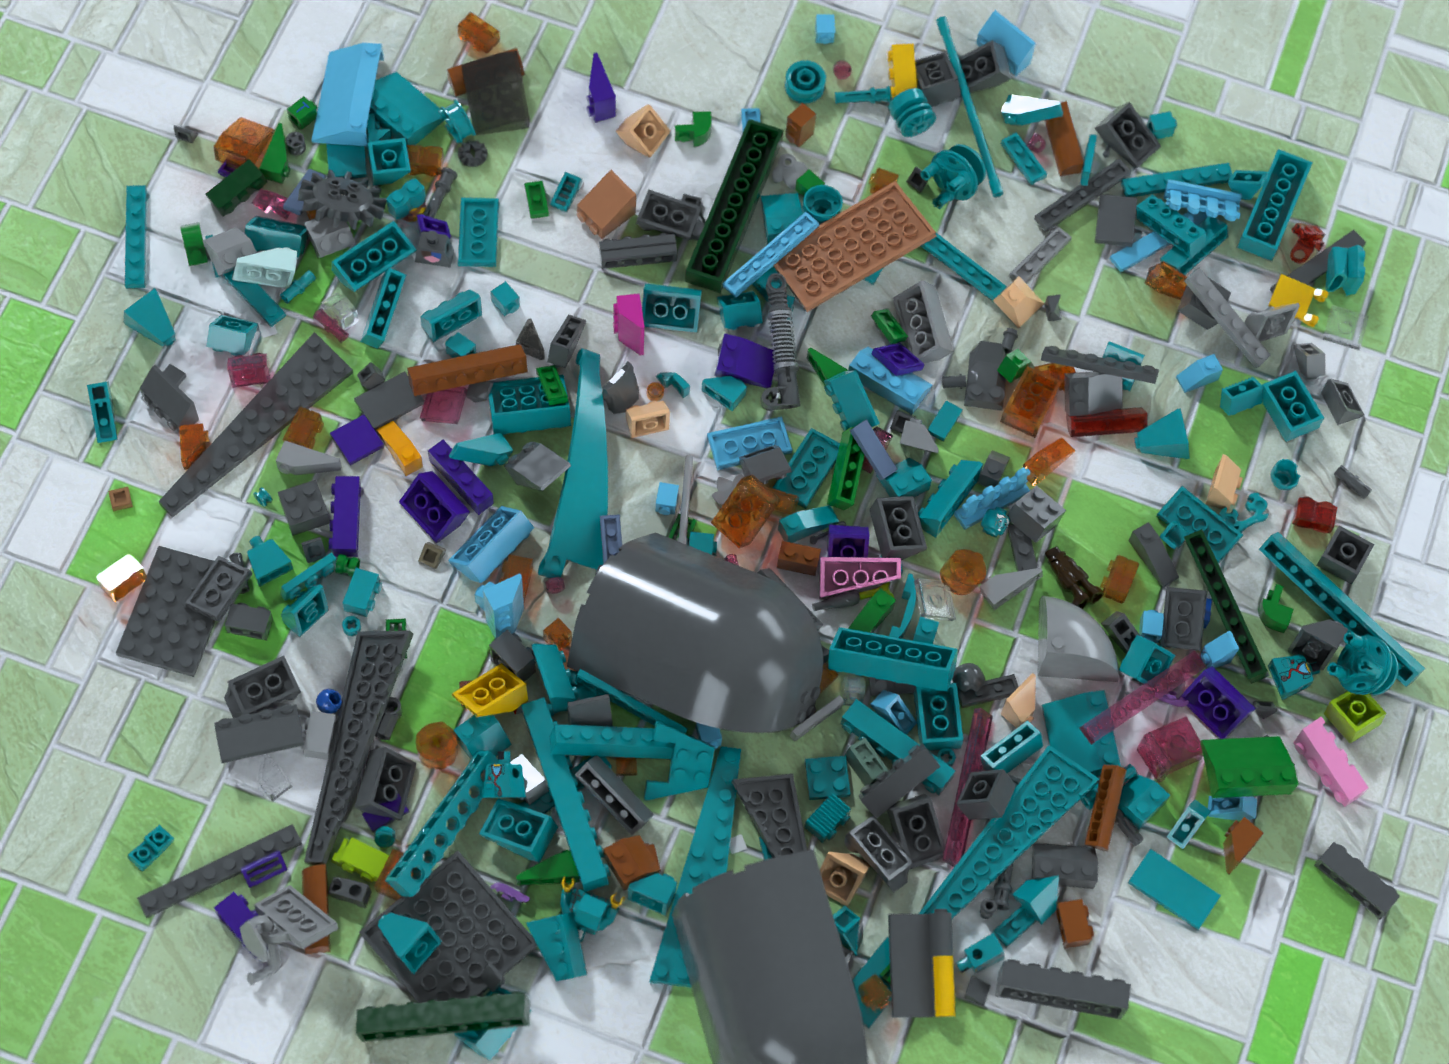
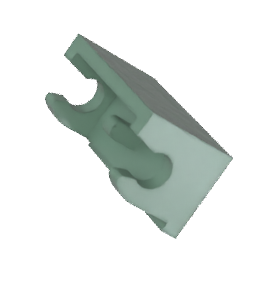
M866 738L850 746L844 755L865 786L868 784L872 785L877 781L876 778L879 774L889 771Z

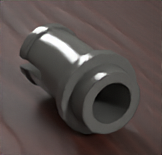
M1007 328L1003 332L1002 346L1007 354L1012 352L1014 342L1018 338V332L1013 328Z
M959 374V376H942L943 389L954 387L962 389V387H966V376Z
M992 899L983 900L980 905V916L984 919L991 918L997 910L996 902Z

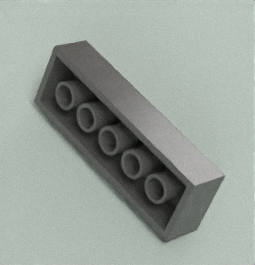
M1009 959L1003 962L998 972L995 996L1121 1020L1128 1010L1131 984L1125 983L1122 979H1113L1111 981L1104 979L1100 975L1084 976L1079 971L1068 973L1063 972L1062 969L1057 967L1046 969L1041 968L1039 964L1029 963L1025 965L1020 964L1018 960Z

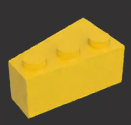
M914 43L891 45L890 50L887 51V61L889 64L888 77L891 80V98H894L901 92L917 88Z

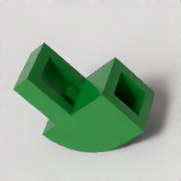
M711 111L692 112V124L675 125V141H693L694 147L705 144L711 135Z
M200 223L180 226L189 266L207 263L208 259L202 242L203 236Z
M1276 584L1273 590L1269 589L1266 599L1263 598L1258 614L1265 626L1284 634L1289 626L1294 609L1279 604L1284 586Z

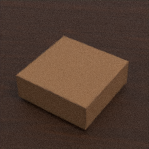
M128 487L108 491L113 511L133 507Z

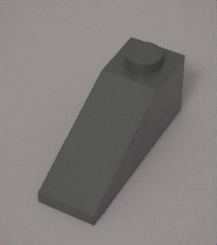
M568 314L550 344L548 363L566 368L585 327L586 320Z
M1148 522L1132 531L1129 538L1130 544L1159 584L1164 587L1178 579L1179 575L1163 542L1151 524Z
M1114 612L1101 623L1125 654L1130 649L1136 635H1140L1122 612Z

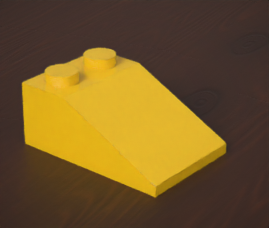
M502 664L497 665L452 693V696L476 717L512 712L529 701L526 683Z

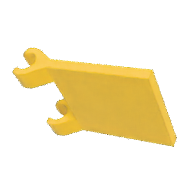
M1281 274L1268 306L1278 307L1299 303L1300 307L1294 318L1303 321L1309 327H1314L1319 317L1313 314H1306L1313 297L1323 303L1328 297V292L1322 289H1315Z

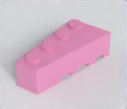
M820 557L819 599L899 580L901 578V558Z
M1321 716L1303 728L1293 743L1297 752L1306 758L1309 767L1319 774L1322 783L1331 789L1335 799L1346 807L1362 796L1369 787L1355 766L1348 764L1346 752L1344 749L1336 746L1334 741L1336 737L1332 731H1326L1323 726L1326 722Z

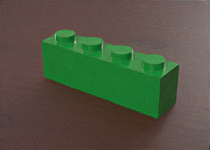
M850 427L842 432L827 505L841 510H846L854 505L864 460V453L849 431L854 427Z

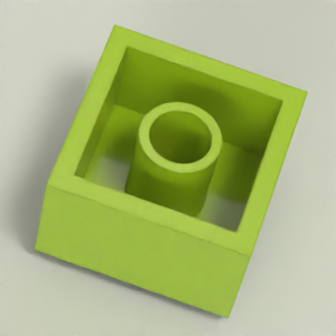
M1349 691L1330 701L1324 712L1328 720L1350 744L1380 726L1387 714L1370 694L1356 695Z

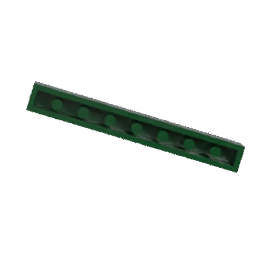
M1201 529L1185 536L1186 544L1226 631L1232 632L1239 647L1237 655L1250 683H1255L1270 676L1203 530Z
M515 991L506 995L470 996L465 999L449 998L445 1001L429 1000L425 1003L408 1002L405 1005L387 1004L385 1007L367 1006L364 1009H357L356 1035L362 1042L530 1026V1001L525 993Z

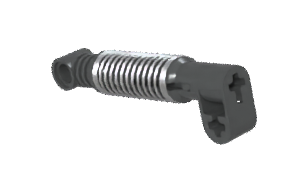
M774 273L769 276L766 283V291L769 296L768 303L770 305L767 316L770 321L768 324L771 325L769 328L772 329L769 332L772 333L770 335L773 342L771 343L773 346L771 349L774 350L772 354H775L773 356L775 358L773 366L775 374L778 376L779 387H771L764 390L760 400L761 406L770 411L801 406L797 381L799 366L796 363L798 360L796 359L797 351L794 346L796 343L794 342L795 335L792 329L794 327L792 325L793 321H791L793 319L791 317L792 312L787 304L786 279L783 275ZM774 281L779 282L781 287L773 288L771 283ZM777 393H780L781 404H778ZM768 396L774 399L773 403H770V400L767 399Z

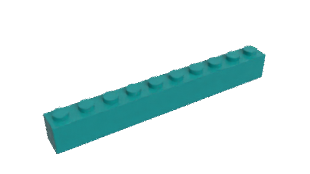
M1279 532L1272 534L1259 548L1270 561L1331 618L1343 624L1348 629L1347 632H1353L1358 636H1375L1384 641L1397 658L1399 666L1397 679L1405 687L1413 683L1426 669Z
M544 697L522 704L523 716L584 892L608 885V876H611L608 865H603L601 858H604L601 845L596 846L595 840L598 837L595 828H590L588 822L591 821L588 809H583L582 804L585 803L582 791L577 792L576 786L579 783L575 773L571 774L569 768H572L570 757L551 755L549 736L554 725L558 724L557 721L553 722L551 718L554 715L552 706L546 703Z

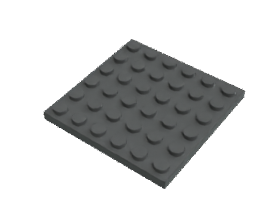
M456 851L432 871L431 875L423 881L416 895L413 897H401L359 932L417 1003H425L429 1000L445 1001L449 998L465 999L470 996H480L488 989L480 975L489 962H492L502 976H504L538 947L531 934L459 851ZM389 912L428 923L442 941L414 974L409 971L378 927L380 918Z

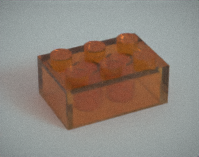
M1027 366L1003 411L1000 422L1036 438L1059 393L1062 382Z
M753 474L742 477L711 521V524L738 548H742L751 544L781 499Z

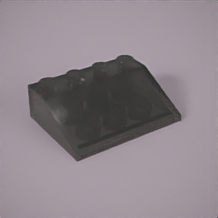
M517 51L497 53L461 65L471 122L476 135L529 128L530 117Z

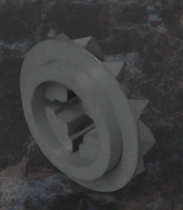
M469 139L468 142L462 143V146L458 148L459 160L469 167L483 164L488 156L484 143H480L478 140L471 141ZM471 149H474L475 151V158H473V155L470 153Z

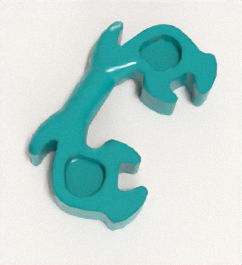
M1252 493L1247 498L1249 501H1247L1245 507L1249 512H1255L1252 517L1244 521H1238V512L1232 509L1231 513H1226L1227 507L1220 511L1219 516L1241 533L1247 527L1265 521L1269 514L1263 513L1268 504L1265 499L1260 497L1259 493Z

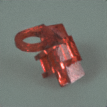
M1297 223L1291 229L1299 237L1290 252V257L1294 262H1305L1314 251V248L1320 251L1323 247L1324 242L1322 239L1325 233L1317 225ZM1298 250H1302L1305 253V256L1301 259H1297L1294 256V253Z

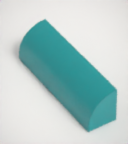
M1208 216L1198 225V227L1203 228L1206 232V246L1191 257L1175 246L1172 247L1160 258L1166 272L1177 281L1183 278L1228 238V226L1226 223Z

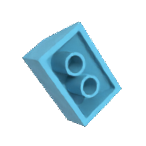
M993 11L979 31L976 44L980 47L993 40L1005 48L1009 70L1017 76L1031 64L1036 43L999 12Z

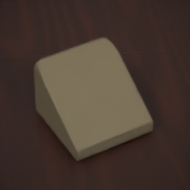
M427 542L424 544L418 562L437 569L446 549Z

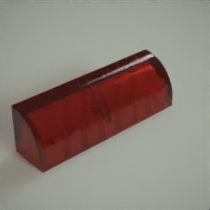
M1142 407L1116 409L1084 416H1069L1066 413L1067 428L1071 437L1136 433L1147 427V412Z

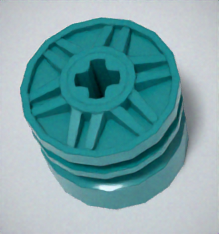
M912 88L901 92L888 105V111L893 120L897 122V127L904 137L917 136L928 130L936 121V114L928 104L923 91L919 88Z
M814 186L805 193L802 212L803 214L807 212L820 225L841 213L843 206L842 196L839 191L831 186Z

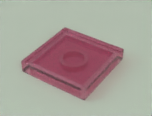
M456 387L427 393L420 415L421 421L458 424L468 391L466 387Z
M1149 732L1143 736L1137 747V752L1155 779L1161 782L1165 780L1173 765Z

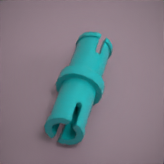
M308 270L298 280L292 281V285L280 293L282 300L289 303L298 294H302L305 288L316 280L315 275Z

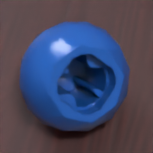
M330 688L322 690L316 698L317 708L322 713H336L342 704L340 694Z

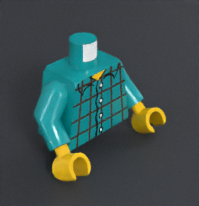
M566 876L563 878L561 883L564 889H562L560 901L562 914L571 913L576 901H581L583 895L587 894L608 903L605 916L597 931H603L614 922L619 911L618 906L625 901L624 896L620 902H617L615 900L617 892L609 900L577 888H573L572 891L575 879L572 878V884L567 885L565 883ZM577 923L580 942H583L586 933L592 935L597 933V931Z

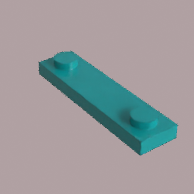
M234 270L223 274V277L270 327L286 317V313L259 284L232 280Z

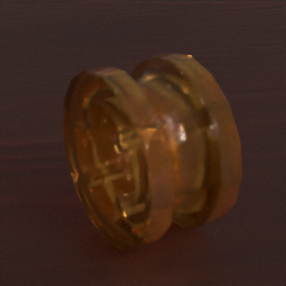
M658 382L650 383L646 392L648 399L651 401L661 400L664 395L663 385ZM652 390H659L658 395H654V392L652 393Z

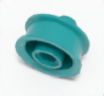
M802 60L793 63L786 72L785 91L787 95L797 103L807 104L817 101L825 90V71L819 64L813 61Z
M456 99L448 107H440L438 113L442 120H445L446 125L444 126L449 135L452 134L456 143H463L462 139L469 135H476L470 119Z

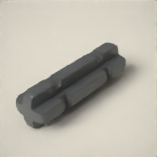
M1118 809L1115 822H1118L1119 828L1127 838H1131L1130 841L1134 846L1139 845L1144 840L1140 833L1136 832L1137 829L1129 819L1124 817L1125 814L1121 809Z

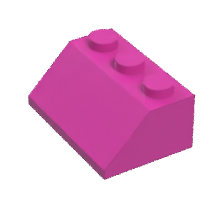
M640 293L616 296V303L613 304L614 334L618 333V341L637 354L644 355L645 327Z

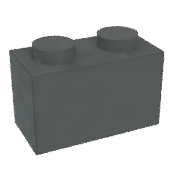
M232 603L225 623L227 633L267 641L273 621L272 613L265 607L253 608L245 603Z

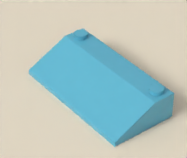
M360 43L329 52L312 143L368 146L366 127L379 61H384L382 44Z

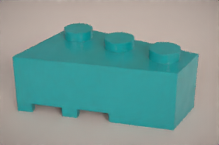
M574 912L526 923L556 982L587 975L577 923L573 922Z

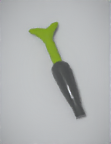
M887 582L878 588L862 592L852 590L832 596L821 602L813 603L812 608L813 611L854 606L860 600L873 597L880 588L893 598L894 595L889 590L890 582Z

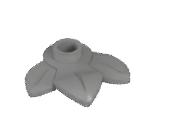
M784 154L779 158L778 166L772 172L774 183L783 180L789 188L794 190L796 180L808 168L804 163L796 161L793 155ZM785 160H789L791 165H786Z
M738 474L733 482L726 478L718 477V491L712 494L713 499L721 505L729 504L734 508L743 507L747 501L745 492L748 489L745 477L742 474ZM738 497L740 501H735L734 498Z

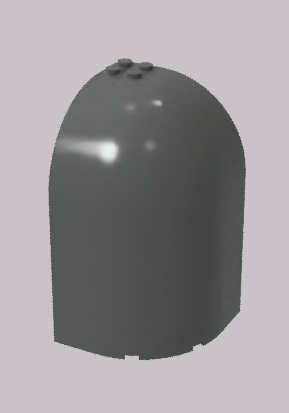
M652 533L625 543L619 548L620 552L616 556L611 555L597 572L586 592L589 593L586 604H581L578 612L567 667L576 671L582 669L614 688L678 716L724 730L747 733L778 732L801 724L816 713L815 704L820 695L819 687L823 672V653L820 637L808 610L790 590L780 583L659 533Z
M814 849L744 866V871L735 874L733 870H730L692 888V894L685 893L678 900L672 917L713 1064H868L865 1032L857 996Z

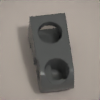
M333 877L328 895L338 900L357 904V906L366 909L372 891L368 884L346 878Z

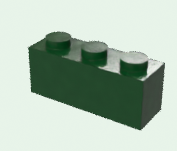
M249 159L205 193V195L224 217L226 214L232 213L240 203L247 201L254 192L261 190L267 183V180Z

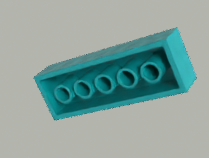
M1280 149L1277 150L1269 169V176L1261 188L1237 248L1264 259L1273 260L1313 162Z
M839 627L829 648L828 669L851 673L857 676L873 677L878 680L883 679L917 687L932 688L938 691H948L956 670L958 649Z

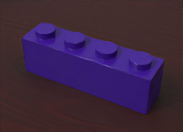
M444 439L428 450L429 461L469 506L480 515L494 504L493 493L464 461L449 457L452 448Z
M336 476L335 483H332L331 493L335 495L334 501H331V513H334V518L330 520V531H333V538H329V550L333 551L335 557H338L339 554L347 555V557H358L361 498L360 476Z

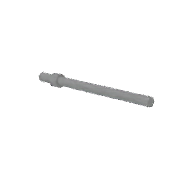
M692 455L685 456L679 538H677L678 542L688 545L687 528L693 465Z

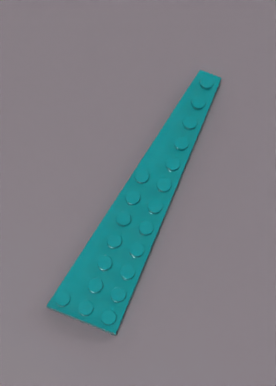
M723 746L720 748L649 983L691 988L672 913L678 900L685 893L690 895L693 893L692 888L727 872L736 790L732 780L738 779L741 749Z

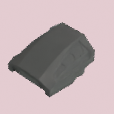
M628 361L602 387L604 401L607 403L608 410L613 414L626 412V409L633 406L639 399V386L634 368Z

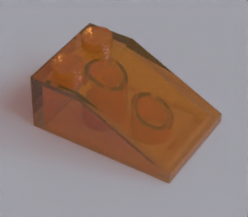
M240 117L222 132L213 146L215 160L222 163L225 162L227 165L235 168L240 167L249 159L255 164L275 132L274 129Z

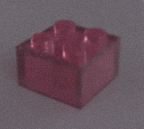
M1187 716L1151 731L1147 738V742L1165 775L1203 758L1200 739Z

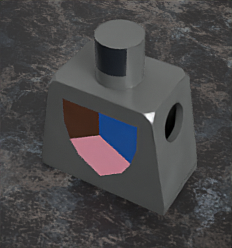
M435 231L421 232L415 262L450 268L454 249L449 237L437 234Z

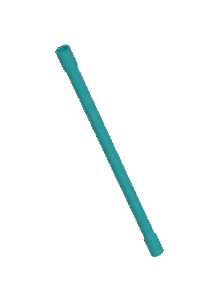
M941 16L936 19V23L943 38L949 60L958 78L962 100L985 165L989 186L993 197H1000L1004 192L991 159L955 49L947 18Z

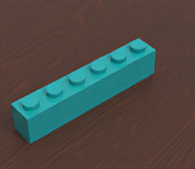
M857 699L842 716L840 724L846 732L855 734L859 737V740L866 738L875 749V752L879 756L891 760L892 764L898 759H904L908 756L909 750L914 746H920V744ZM932 754L940 767L921 783L925 785L929 792L940 795L953 779L956 770Z
M555 724L549 736L551 755H598L600 757L671 759L674 743L654 741L653 728Z

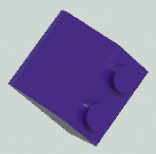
M829 525L827 557L868 558L869 528Z

